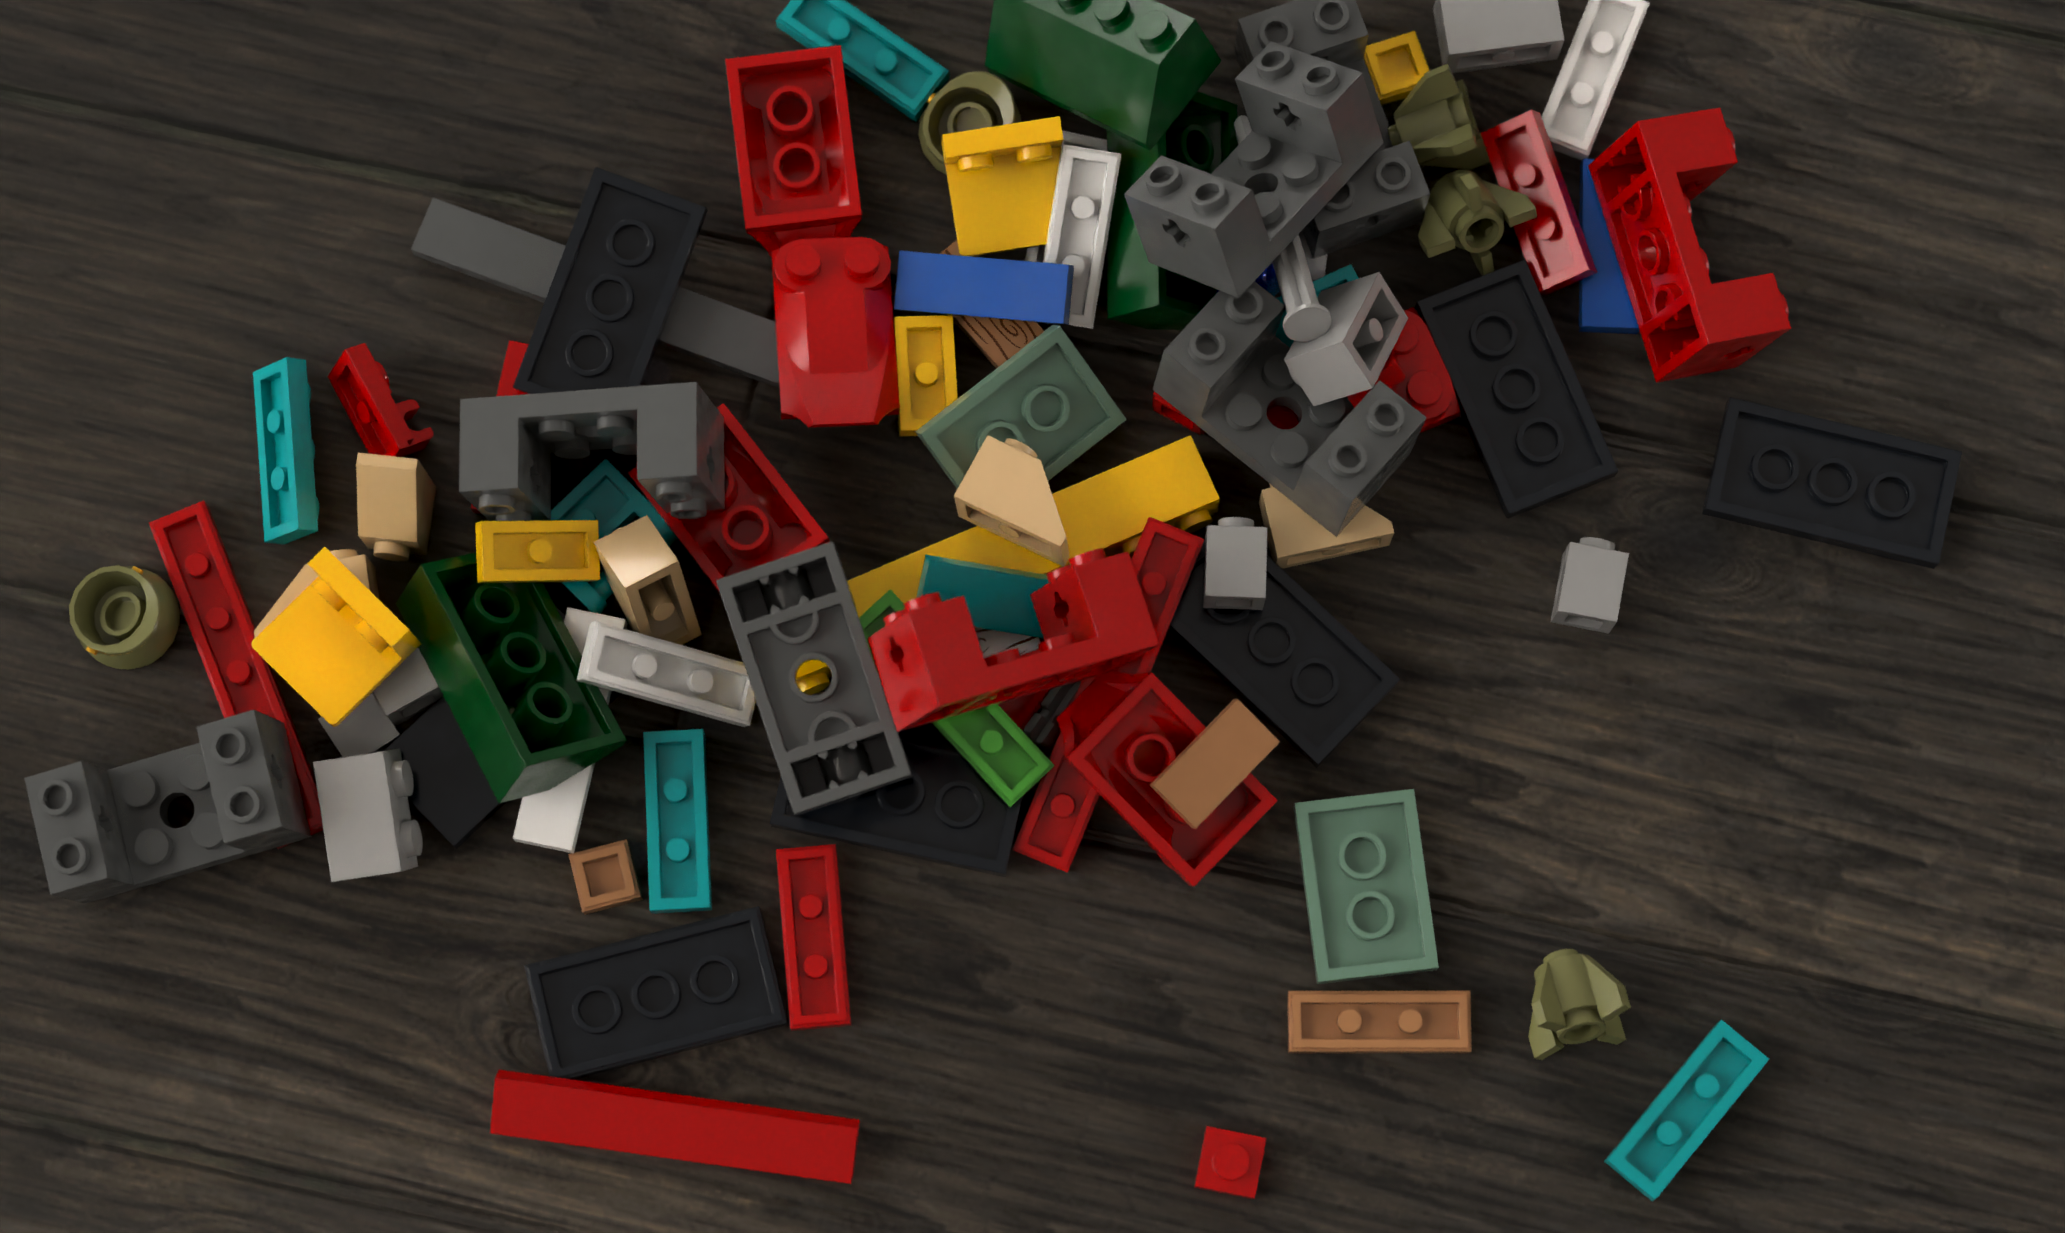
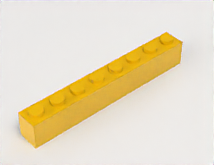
M1191 435L1052 494L1067 537L1069 559L1100 548L1104 549L1106 557L1129 552L1130 558H1132L1149 517L1188 533H1193L1206 527L1213 521L1211 515L1218 512L1220 501ZM975 526L848 580L856 604L858 616L860 617L890 589L903 603L916 598L926 555L1045 575L1063 566L984 528ZM1069 559L1067 560L1065 566L1070 565ZM810 660L799 668L796 682L803 693L813 695L831 684L828 678L832 676L829 666L824 662Z

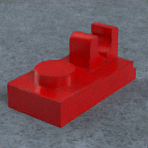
M366 343L347 348L343 351L327 377L369 454L403 457L424 449L434 436L431 427L424 428L421 431H414L405 422L413 418L420 408L418 403L413 399H409L395 404L391 396L392 391L389 387L388 375L384 367L374 360Z

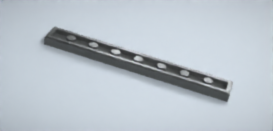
M433 197L411 247V251L414 256L544 303L566 245ZM679 287L658 345L779 388L775 321Z

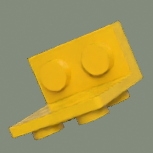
M1060 116L942 134L941 143L960 256L972 257L1046 245L1061 145L1064 140Z
M324 547L307 563L318 577L252 641L251 646L331 726L336 727L410 656L421 643L361 581Z

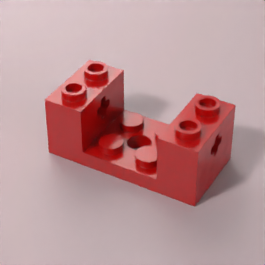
M1720 107L1637 121L1588 165L1656 383L1737 368L1791 329L1788 319V304L1784 295L1779 291L1774 273L1711 284L1709 261L1704 250L1700 248L1691 221L1692 210L1690 201L1738 162L1735 154V139L1731 130L1726 126Z
M1103 548L1091 550L1070 558V565L1047 573L1046 576L1049 583L1030 594L1045 641L1037 644L1038 649L1020 655L1018 648H1013L984 658L964 596L942 601L939 592L926 594L905 602V609L885 616L883 618L885 627L867 638L897 732L1109 673L1158 646L1159 642L1129 552L1106 557Z

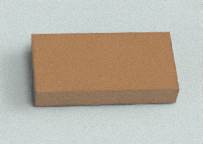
M1233 699L1150 786L1191 828H1197L1280 741L1239 699Z

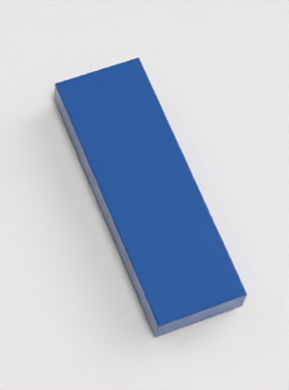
M1583 158L1580 164V226L1597 273L1579 280V332L1637 334L1639 332L1638 323L1588 167L1595 159Z
M899 251L894 309L1069 325L1074 266Z

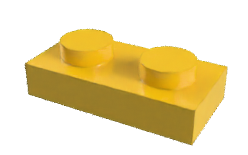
M953 315L894 317L900 405L898 415L899 436H918L915 431L958 399Z
M598 520L480 521L475 523L477 583L594 582L600 580V558L594 544L595 541L599 540Z

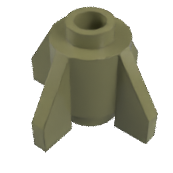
M1448 64L1426 72L1397 110L1394 111L1396 124L1388 127V134L1392 145L1395 146L1410 141L1419 165L1471 170L1490 162L1481 133L1478 131L1474 114L1469 105L1468 91L1463 79L1456 82Z
M1457 170L1446 174L1432 188L1418 235L1419 243L1428 258L1456 247L1469 251L1477 269L1484 276L1495 271L1492 253L1489 249L1494 247L1501 239L1504 232V220L1509 227H1513L1536 218V208L1527 195L1483 181L1477 173L1472 171Z
M1561 949L1548 954L1543 959V964L1534 971L1536 984L1531 1003L1533 1012L1528 1035L1534 1058L1543 1060L1564 1048L1563 1043L1579 1044L1595 1038L1598 1041L1616 1045L1625 1041V1033L1618 1016L1631 1008L1625 986L1591 956L1579 954L1575 949Z

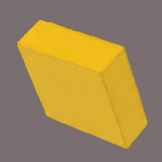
M1415 31L1366 46L1363 59L1381 105L1406 98L1423 75L1429 71Z

